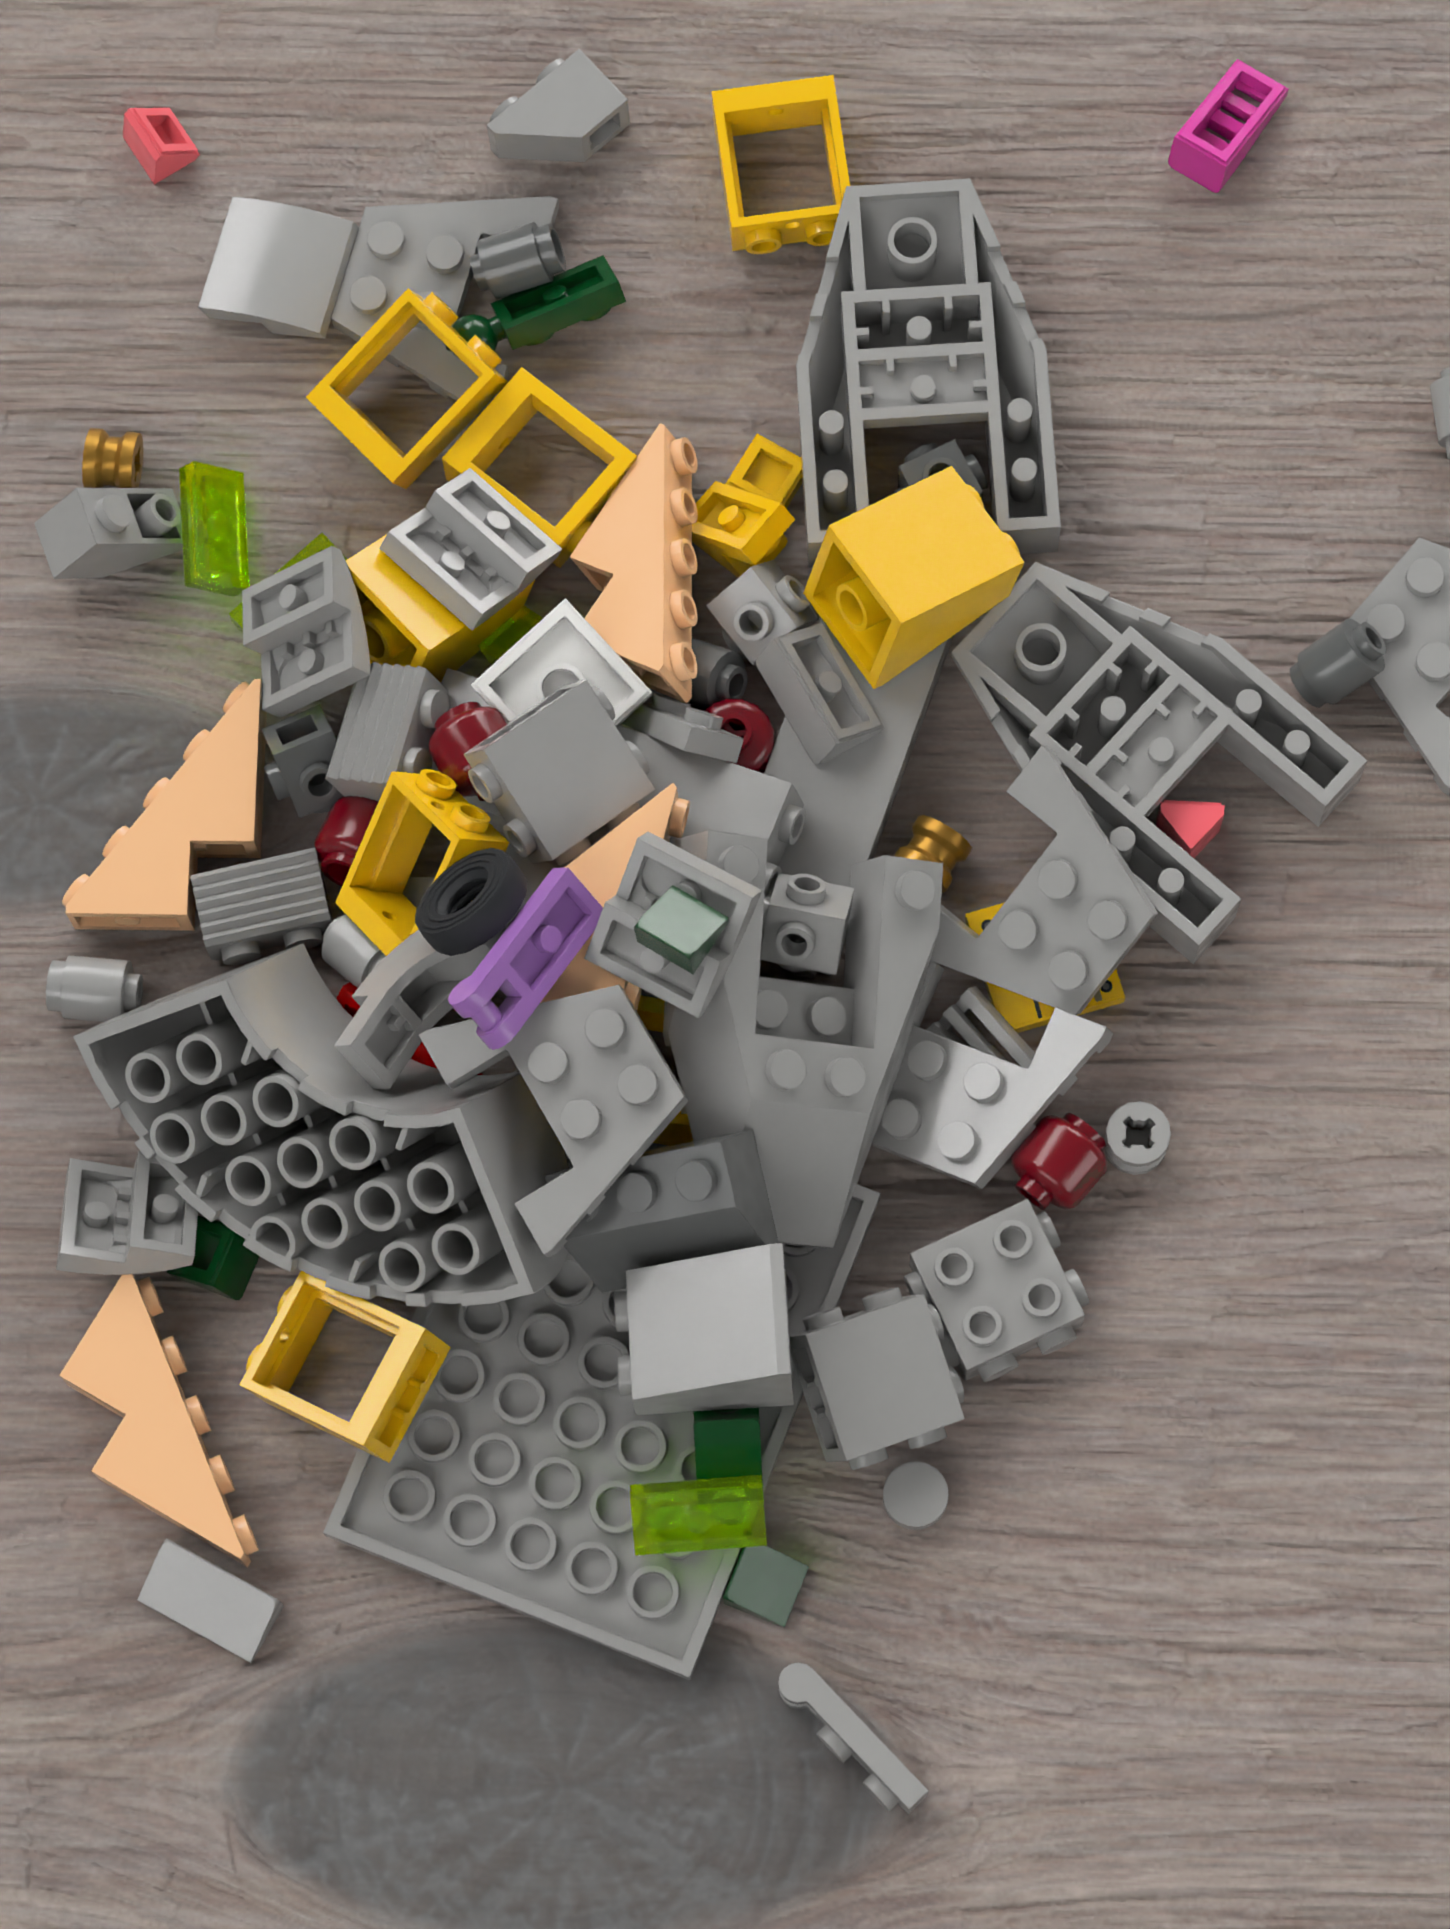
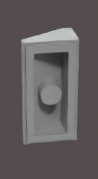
M822 623L775 637L756 658L757 668L815 765L835 758L879 734L884 729Z
M167 1538L158 1551L137 1599L142 1604L251 1664L284 1607L273 1596Z

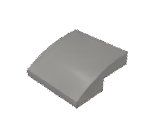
M232 197L198 308L209 318L262 323L272 334L325 339L359 227L353 221L311 209L259 199Z
M471 468L436 489L424 509L388 531L379 548L471 630L484 623L514 599L562 551L559 545Z
M330 546L242 590L243 646L261 654L263 711L282 718L371 675L363 613L350 570L340 549Z
M646 832L637 838L617 894L604 904L584 959L699 1018L704 1014L717 991L744 936L763 890L650 832ZM672 885L729 917L728 924L694 974L689 973L638 943L634 931V926L640 917Z
M138 1151L134 1168L70 1158L65 1179L56 1270L87 1274L128 1275L160 1272L190 1266L195 1256L198 1211L178 1194L175 1188L179 1183L163 1168L155 1157L147 1160L142 1152Z

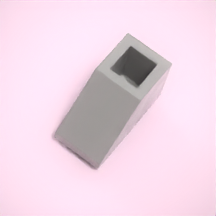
M578 49L565 61L559 58L546 66L539 74L536 85L519 99L516 96L510 97L495 109L491 115L490 123L487 124L490 149L498 158L585 162L630 125L628 99Z
M76 488L34 523L53 579L104 578L184 550L192 544L172 488Z

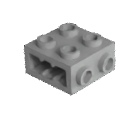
M587 679L564 685L463 754L472 768L468 771V775L473 787L486 802H494L507 824L503 826V831L510 842L509 844L521 857H528L532 863L555 859L560 866L575 859L591 847L592 844L587 836L605 824L609 830H613L641 808L638 803L639 800L655 790L647 777L650 769L646 758L635 744L630 741L625 742L612 721L615 718V711L611 702L599 688L591 687Z
M1028 1199L910 1253L909 1266L912 1272L904 1276L910 1295L925 1294L927 1304H932L936 1308L944 1328V1339L940 1341L947 1365L952 1367L958 1365L965 1381L979 1374L983 1382L997 1379L1019 1366L1015 1357L1039 1347L1042 1355L1059 1350L1077 1339L1074 1330L1083 1324L1085 1314L1082 1307L1089 1304L1086 1290L1073 1268L1066 1272L1063 1271L1053 1249L1061 1246L1056 1229L1045 1211L1035 1214Z
M899 1287L880 1291L862 1298L865 1308L863 1311L843 1317L840 1307L819 1312L803 1318L805 1331L790 1335L791 1356L826 1462L849 1461L851 1470L867 1467L889 1458L885 1447L905 1440L908 1441L910 1449L935 1443L947 1438L944 1426L965 1419L960 1405L964 1402L962 1382L956 1370L952 1366L947 1365L940 1341L944 1339L943 1324L936 1308L932 1304H927L925 1294L902 1297Z

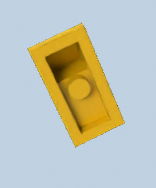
M715 481L696 502L698 516L697 522L692 524V542L736 577H740L750 567L774 560L788 542L787 537L783 533L795 521V518L780 502Z

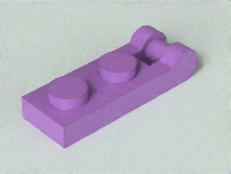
M552 868L472 975L463 979L453 988L448 997L449 1004L461 1017L472 1018L478 1025L477 1035L489 1049H499L516 1036L594 932L603 907L569 868ZM500 988L507 997L498 1008L491 999Z

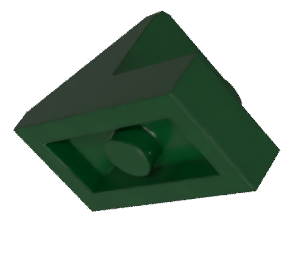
M759 1407L694 1411L693 1428L697 1497L715 1498L763 1495Z

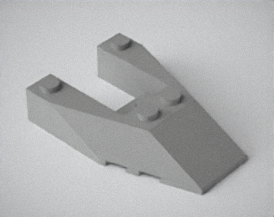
M970 178L846 186L826 256V265L821 283L812 306L807 333L801 354H799L796 363L808 568H812L828 526L869 506L864 429L985 421L992 520L1002 532L1012 537L1020 554L1058 552L1061 522L1047 349L1042 338L1039 339L1025 308L1026 302L1017 282L1013 281L1000 252L1001 246Z
M1035 562L1015 583L1010 596L994 606L951 652V657L1020 771L1024 769L1041 746L1047 745L1055 752L1062 763L1060 766L1076 791H1080L1092 809L1091 814L1111 845H1115L1159 913L1149 927L1194 964L1236 918L1241 898L1149 821L1147 817L1216 742L1317 827L1323 823L1360 782L1367 760L1222 638L1211 633L1208 636L1202 635L1171 622V617L1149 608L1145 611L1110 597V592Z
M706 830L677 839L675 846L763 890L737 951L704 1014L696 1018L665 1001L663 1037L665 1045L672 1047L680 1086L689 1100L682 1108L681 1114H687L693 1141L753 1129L779 1243L833 1248L903 1062L940 927L943 863L884 855L851 864L849 887L854 888L846 935L844 985L842 988L759 977L768 838Z

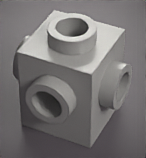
M774 560L750 567L706 605L724 628L722 635L730 649L738 652L743 659H748L752 665L756 664V658L775 637L810 627L819 619L809 606L811 603L803 594L804 586L794 577L785 575Z
M778 873L771 897L764 896L762 935L764 936L760 960L777 963L781 967L792 971H805L809 969L836 975L845 945L854 888L827 883L811 874H796L792 876Z

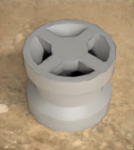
M1141 1101L1130 1102L1119 1107L1109 1118L1104 1137L1107 1145L1104 1148L1105 1154L1110 1163L1121 1172L1132 1175L1146 1174L1157 1168L1165 1158L1171 1137L1170 1125L1164 1113L1153 1104ZM1128 1124H1129L1132 1128H1134V1127H1139V1128L1145 1127V1128H1144L1143 1130H1138V1129L1132 1130V1129L1128 1126Z

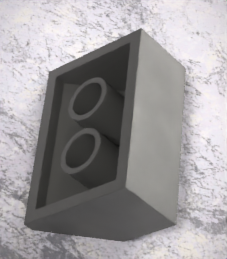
M753 1129L646 1150L634 1165L630 1164L605 1192V1199L592 1214H586L567 1236V1242L564 1247L599 1290L604 1293L626 1289V1270L779 1243ZM573 1166L546 1175V1184L569 1171Z

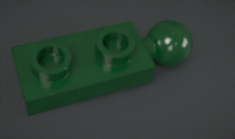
M604 255L555 275L552 282L490 303L495 313V316L490 319L481 315L470 314L459 318L452 327L467 342L476 334L494 352L498 342L507 339L512 350H515L524 345L533 346L541 344L550 339L555 332L580 321L599 319L606 315L612 307L626 302L617 277Z

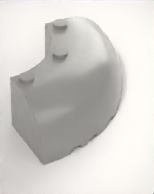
M304 943L167 995L73 1036L95 1084L111 1110L119 1107L129 1125L139 1136L135 1145L145 1158L149 1160L155 1157L163 1168L179 1183L175 1188L178 1194L210 1222L219 1219L228 1228L245 1239L243 1246L289 1272L299 1269L315 1278L326 1281L325 1287L365 1299L380 1296L406 1301V1306L426 1307L431 1303H461L462 1306L492 1304L533 1294L554 1280L566 1261L569 1251L564 1246L550 1258L543 1255L514 1204L546 1184V1175L568 1168L564 1149L521 1073L516 1071L496 1075H476L452 1089L447 1086L437 1068L410 1059L390 1089H373L334 1047L353 1017L340 1005L325 985L314 967Z

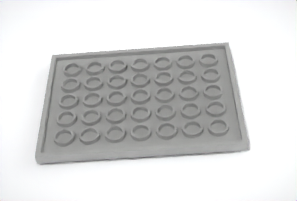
M652 1143L647 1150L669 1145ZM565 1152L568 1167H571L573 1164ZM858 1184L856 1185L833 1248L783 1244L790 1335L806 1330L803 1318L838 1307L880 1201L881 1193ZM568 1252L566 1261L554 1280L533 1294L483 1305L462 1306L461 1303H431L426 1307L417 1306L411 1322L426 1328L451 1348L390 1463L358 1448L324 1529V1535L690 1680L763 1495L698 1498L693 1412L636 1415L632 1395L620 1396L618 1356H629L630 1346L629 1331L617 1332L614 1292L627 1291V1289L602 1293ZM792 1356L794 1405L759 1407L763 1494L803 1396V1390Z

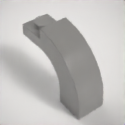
M524 901L518 912L500 932L486 943L467 953L454 956L441 954L433 949L421 932L417 930L392 950L360 984L352 995V998L360 1005V1008L334 1047L373 1089L391 1088L422 1042L419 1034L432 1029L446 1013L453 1009L448 1002L449 994L459 982L472 975L526 904Z

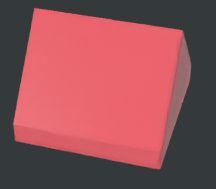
M129 108L124 113L123 138L154 185L192 163L200 155L198 149L170 108Z
M1164 800L1160 803L1156 827L1195 858L1220 832L1225 805L1217 802Z

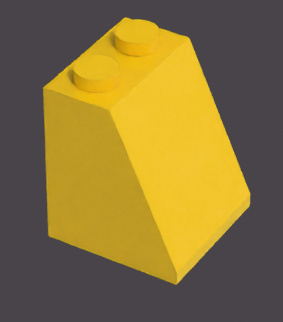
M950 466L830 524L803 594L872 688L876 689L1009 597L1024 565V561L1020 557L1019 549L1012 537L1002 532L986 512L978 492L972 486L965 484L955 469Z
M386 535L346 560L363 613L370 664L376 662L382 665L388 663L393 666L399 664L404 667L410 665L415 668L421 666L426 668L440 683L447 668L455 671L458 670L520 615L535 582L534 580L492 617L474 630H471L379 549Z

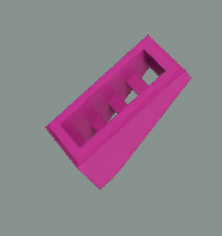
M1237 59L1175 135L1168 164L1174 170L1208 190L1218 193L1233 175L1286 98L1289 88ZM1236 88L1261 104L1257 108L1233 94V90ZM1223 108L1224 110H1226V111H1228L1229 113L1235 115L1236 117L1240 118L1241 120L1245 121L1246 123L1243 124V123L1237 121L1236 119L1232 118L1231 116H1229V115L1225 114L1224 112L1220 111V109ZM1206 129H1212L1213 131L1230 140L1231 142L1227 143L1226 141L1215 136Z

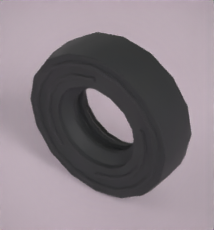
M488 848L473 852L450 866L427 889L416 909L415 923L425 940L437 952L449 956L467 953L489 941L509 923L518 912L526 896L528 881L519 866L503 850Z

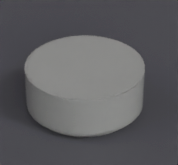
M907 1462L895 1468L887 1477L883 1489V1504L889 1517L899 1526L911 1530L925 1529L935 1524L943 1516L948 1503V1486L943 1475L935 1467L924 1462Z

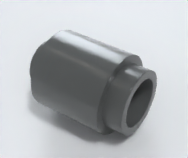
M535 222L480 239L477 242L478 254L470 256L472 271L480 290L490 289L496 299L552 282L554 274L566 270V260L562 245L551 223L538 227Z
M1346 619L1298 654V662L1290 667L1292 682L1300 695L1314 707L1320 708L1326 703L1337 704L1384 670L1385 662L1383 655L1386 653V646L1382 637L1373 626L1366 622L1359 624L1353 619Z
M692 638V649L696 657L698 671L696 678L692 679V697L688 703L707 709L712 704L725 699H741L748 683V675L745 670L743 657L738 652Z

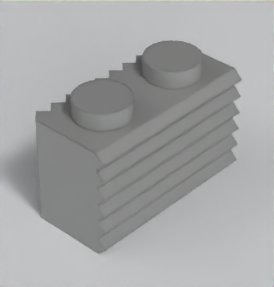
M373 662L370 664L371 675L354 683L325 778L344 797L358 796L379 801L392 771L420 774L423 769H432L429 741L436 730L435 722L442 714L449 710L448 690L426 668L421 666L415 668L410 665L404 667L399 664L393 666L388 663L382 665Z
M315 847L190 875L205 948L211 960L223 958L225 965H240L252 962L261 957L260 949H269L273 946L285 944L286 950L303 943L306 950L319 946L323 943L322 935H324L327 927L333 921L321 863L318 860Z

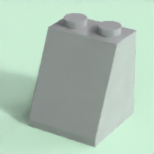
M783 1243L766 1244L626 1270L627 1291L614 1292L617 1332L629 1331L630 1346L629 1356H618V1379L620 1396L632 1395L636 1415L794 1405Z

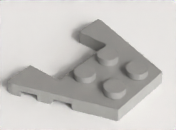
M543 196L365 207L331 316L333 327L358 342L408 288L423 299L433 292L460 318L473 276L470 256L478 254V240L535 222L538 227L549 223L554 227L559 211L558 198ZM421 320L385 358L386 361L394 366L399 367L400 365L428 382L429 388L445 398L451 397L456 401L479 378ZM499 363L495 369L508 380V365ZM490 402L476 415V417H478L483 412V410L490 404Z
M1419 537L1349 619H1353L1359 624L1363 622L1370 624L1382 637L1386 646V653L1383 655L1385 668L1368 682L1380 700L1386 701L1404 728V736L1414 751L1420 752L1434 773L1433 779L1440 790L1449 796L1450 718L1437 707L1450 693V549Z
M1046 745L1038 749L1006 792L1056 831L1057 836L980 935L941 905L940 927L931 961L1054 1008L1078 1015L1085 1009L1159 913L1115 845H1111L1091 814L1092 809L1081 792L1076 791L1060 766L1062 763L1055 752Z
M930 960L903 1062L871 1146L983 1189L1036 1128L1033 1123L1057 1095L1064 1096L1077 1081L1076 1073L1096 1051L1100 1054L1110 1043L1114 1033L1106 1026L1055 1008L1029 1068H1023L919 1028L944 972V969L938 963Z
M620 985L540 1003L516 1036L505 1046L495 1050L489 1049L476 1033L478 1025L472 1019L428 1029L419 1034L445 1083L452 1089L509 1055L517 1066L573 1164V1168L514 1203L543 1255L548 1258L559 1252L566 1244V1238L586 1214H592L605 1199V1192L630 1164L634 1165L689 1101L629 997Z

